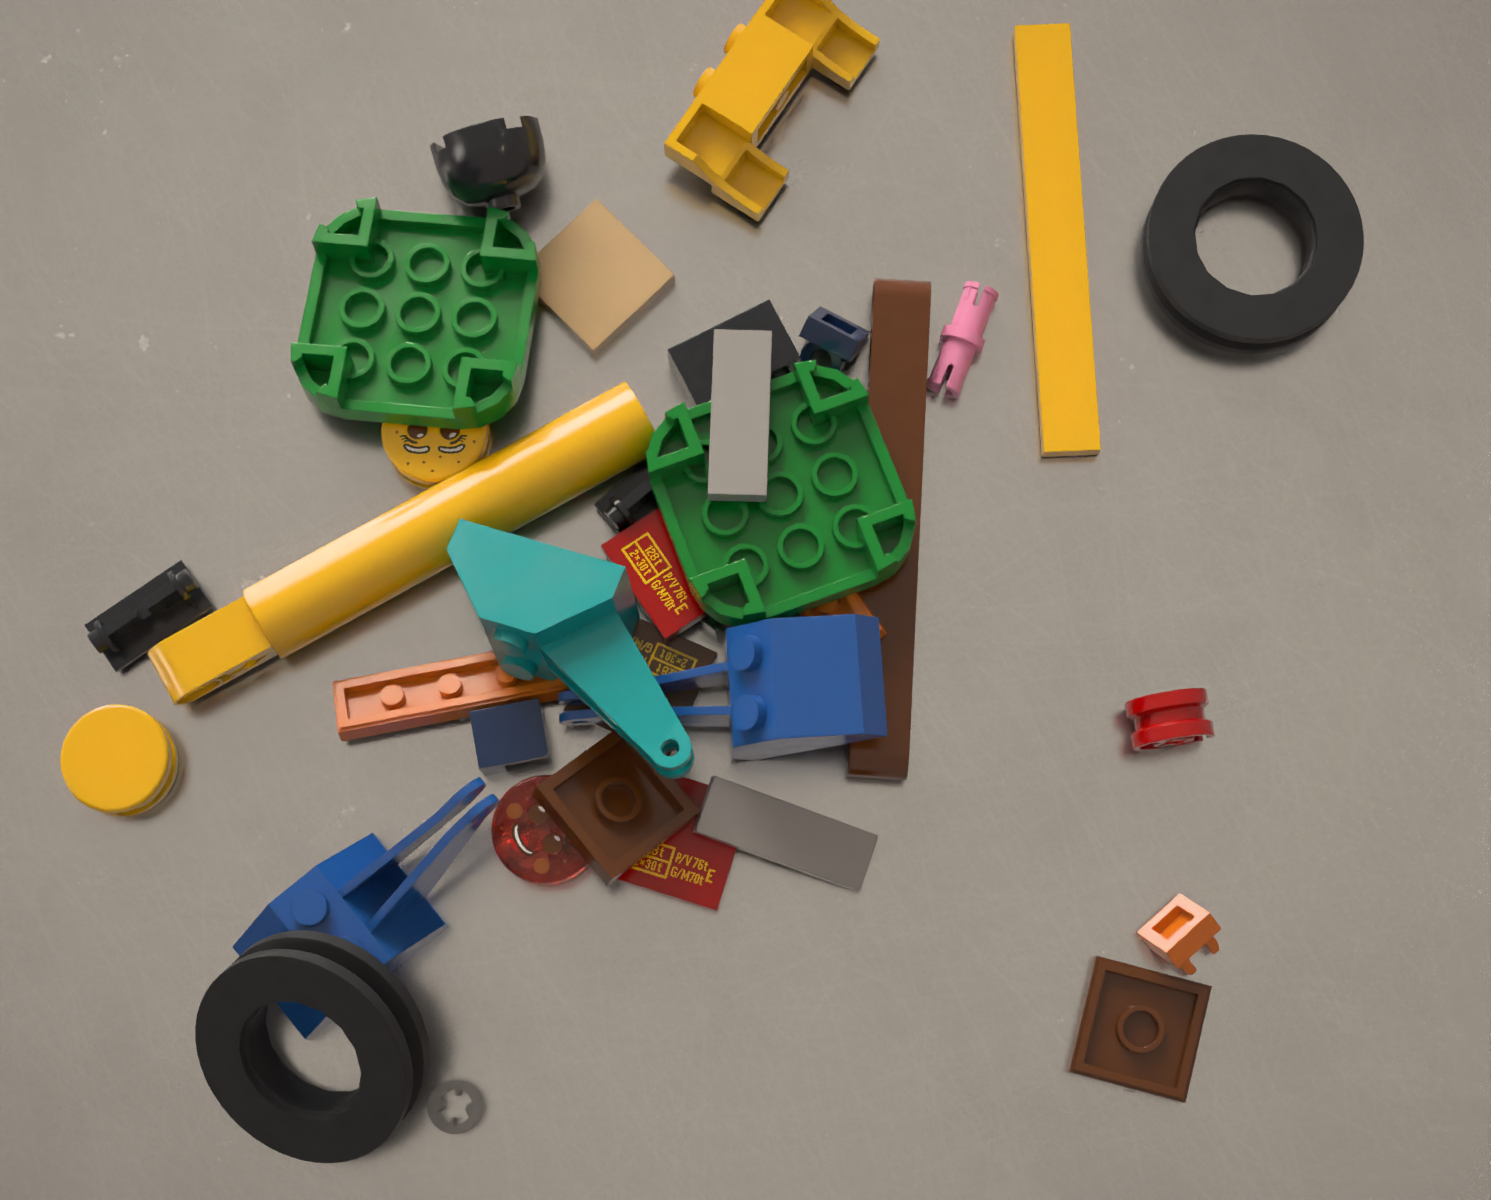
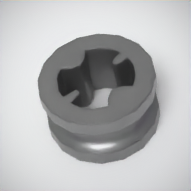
M448 1080L439 1084L431 1093L428 1101V1114L432 1123L440 1131L448 1134H461L473 1129L481 1121L484 1113V1099L480 1090L472 1083L464 1080ZM455 1089V1096H461L462 1092L465 1091L472 1101L465 1108L469 1118L461 1124H458L457 1117L451 1118L449 1123L443 1118L441 1113L447 1107L444 1095Z

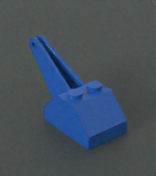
M843 614L772 618L728 628L725 632L724 641L725 662L654 676L664 694L727 684L728 706H681L672 708L682 726L729 727L731 759L760 760L888 736L879 617ZM572 691L558 693L559 704L586 705ZM592 709L567 711L559 714V723L562 725L607 724Z
M481 777L466 784L433 816L388 850L374 833L369 834L317 864L270 902L232 946L233 949L240 956L257 941L270 935L296 930L316 931L337 936L363 948L394 973L450 927L427 896L483 820L499 804V799L494 794H490L474 805L442 836L409 875L400 865V862L472 803L486 787ZM276 1002L305 1040H312L333 1023L321 1011L298 1002Z

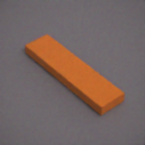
M493 651L332 682L337 730L342 742L470 717L469 711L537 698H539L541 703L558 700V693L570 691L559 678L551 681L534 676L533 680L527 681L509 675L501 668Z

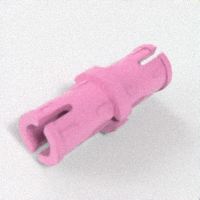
M968 281L964 284V291L951 325H945L941 332L940 341L943 342L930 377L927 379V388L939 394L946 375L950 374L946 384L947 390L944 395L947 398L956 399L960 397L961 388L973 356L980 355L985 344V340L981 336L993 306L999 297L996 290L985 285L978 305L974 306L979 294L977 292L980 286L979 282Z

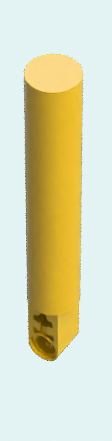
M622 382L244 589L243 597L153 646L147 655L174 705L180 706L192 702L276 655L281 659L287 657L452 566L453 563L447 552V547L459 519L511 533L646 459L645 451H648L651 436L655 430L631 388L626 382Z

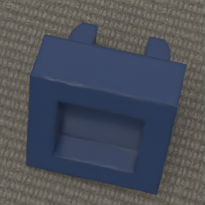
M820 306L808 316L799 334L800 337L809 341L801 350V362L812 360L816 350H824L831 357V366L829 368L841 371L846 361L850 362L861 352L870 331Z

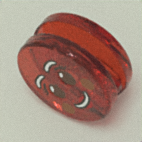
M552 775L529 777L511 787L496 806L491 824L493 846L503 865L522 881L540 887H557L568 884L578 879L591 867L532 795L535 788Z

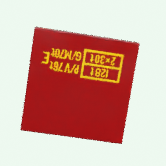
M659 508L601 545V550L609 562L626 566L635 600L665 643L708 616L707 613L702 611L690 592Z
M685 777L674 779L700 810L709 785ZM697 815L694 820L623 873L616 881L717 912L737 848L693 833Z

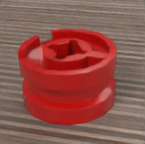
M1178 689L1150 694L1127 701L1125 703L1127 718L1134 720L1136 730L1130 735L1133 750L1161 749V746L1175 745L1176 747L1203 741V735H1206V738L1214 737L1213 722L1206 719L1204 707L1209 704L1206 689Z

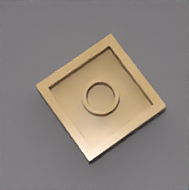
M595 199L538 252L541 271V287L538 301L594 357L675 282V275L598 199Z

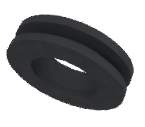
M1257 134L1235 135L1210 142L1181 160L1160 186L1147 214L1141 238V261L1145 280L1154 300L1163 313L1175 326L1193 339L1207 346L1238 354H1262L1279 351L1293 346L1315 333L1333 315L1351 290L1359 273L1364 250V233L1359 208L1347 184L1332 166L1311 150L1295 142L1279 137ZM1253 195L1275 202L1290 214L1304 236L1306 260L1302 273L1292 285L1273 294L1249 295L1227 288L1208 273L1197 252L1195 231L1200 217L1211 205L1230 196Z
M296 930L280 932L257 941L212 982L204 994L197 1013L195 1026L197 1055L202 1072L212 1093L228 1115L243 1130L269 1148L292 1158L315 1163H340L358 1159L369 1154L389 1138L401 1121L419 1101L428 1080L430 1069L429 1039L421 1013L410 993L397 976L375 956L363 948L334 935L316 931ZM273 1002H298L321 1011L337 1024L356 1051L361 1071L359 1088L353 1091H327L304 1082L288 1069L270 1042L266 1026L268 1004Z

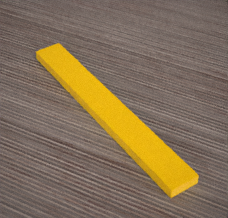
M1070 23L1015 25L1013 41L1042 457L1098 455L1101 451Z

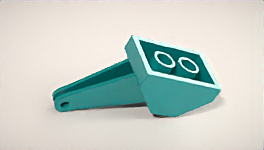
M459 519L448 544L447 552L470 605L501 668L509 675L527 681L533 680L534 676L551 681L559 678L654 767L661 776L676 779L686 775L693 767L695 760L690 738L632 639L640 615L626 566ZM670 751H678L674 756H666Z

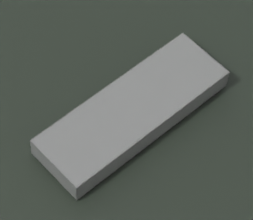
M714 329L708 501L767 502L772 331Z
M718 776L711 777L693 829V833L855 892L861 890L878 839L876 834Z

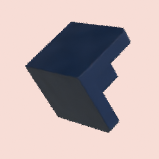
M539 698L469 711L478 766L484 776L508 772L507 765L543 759L549 755L543 718H545L544 709Z

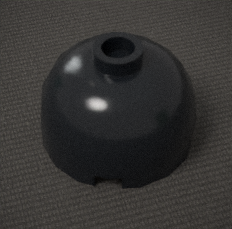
M520 116L522 127L508 129L506 128L504 118L492 119L469 125L444 135L445 148L433 142L430 148L444 188L455 200L467 206H487V210L489 206L508 212L520 208L519 197L534 190L544 174L546 156L538 118Z

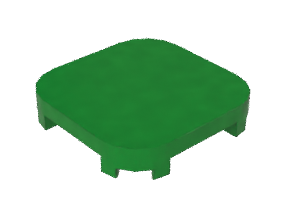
M373 197L355 199L356 208L338 215L327 226L319 223L311 241L316 255L298 342H291V364L308 400L325 414L347 420L448 429L481 428L502 418L517 403L525 382L541 287V271L535 241H532L525 229L511 220L508 211L488 206L487 217L483 218L381 209L378 198Z
M816 360L794 363V372L771 379L767 502L708 501L711 401L688 409L685 402L680 403L665 412V419L652 434L648 451L645 452L653 495L690 592L702 611L721 624L736 627L766 619L787 618L880 584L895 575L909 557L916 524L912 499L908 500L868 404L869 394L858 377L851 379L837 369L816 365Z

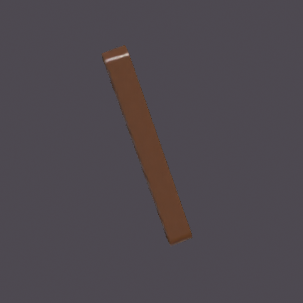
M874 278L867 385V392L869 394L868 404L908 500L912 499L916 524L909 557L897 573L874 587L858 592L873 614L879 617V622L887 632L880 641L888 736L849 743L848 777L907 780L931 281Z

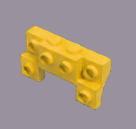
M764 0L747 26L740 23L733 30L724 47L726 56L717 69L714 70L709 67L701 75L693 91L695 100L664 142L665 156L711 184L713 194L758 222L788 180L789 170L768 157L757 146L812 68L847 90H850L878 50L880 38L854 22L831 0Z

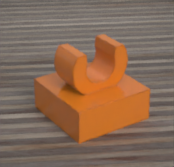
M1178 894L1137 933L1149 949L1176 968H1180L1187 974L1193 975L1197 970L1189 958L1201 947L1215 955L1219 951V945L1213 936L1221 930V927L1210 912L1182 894Z

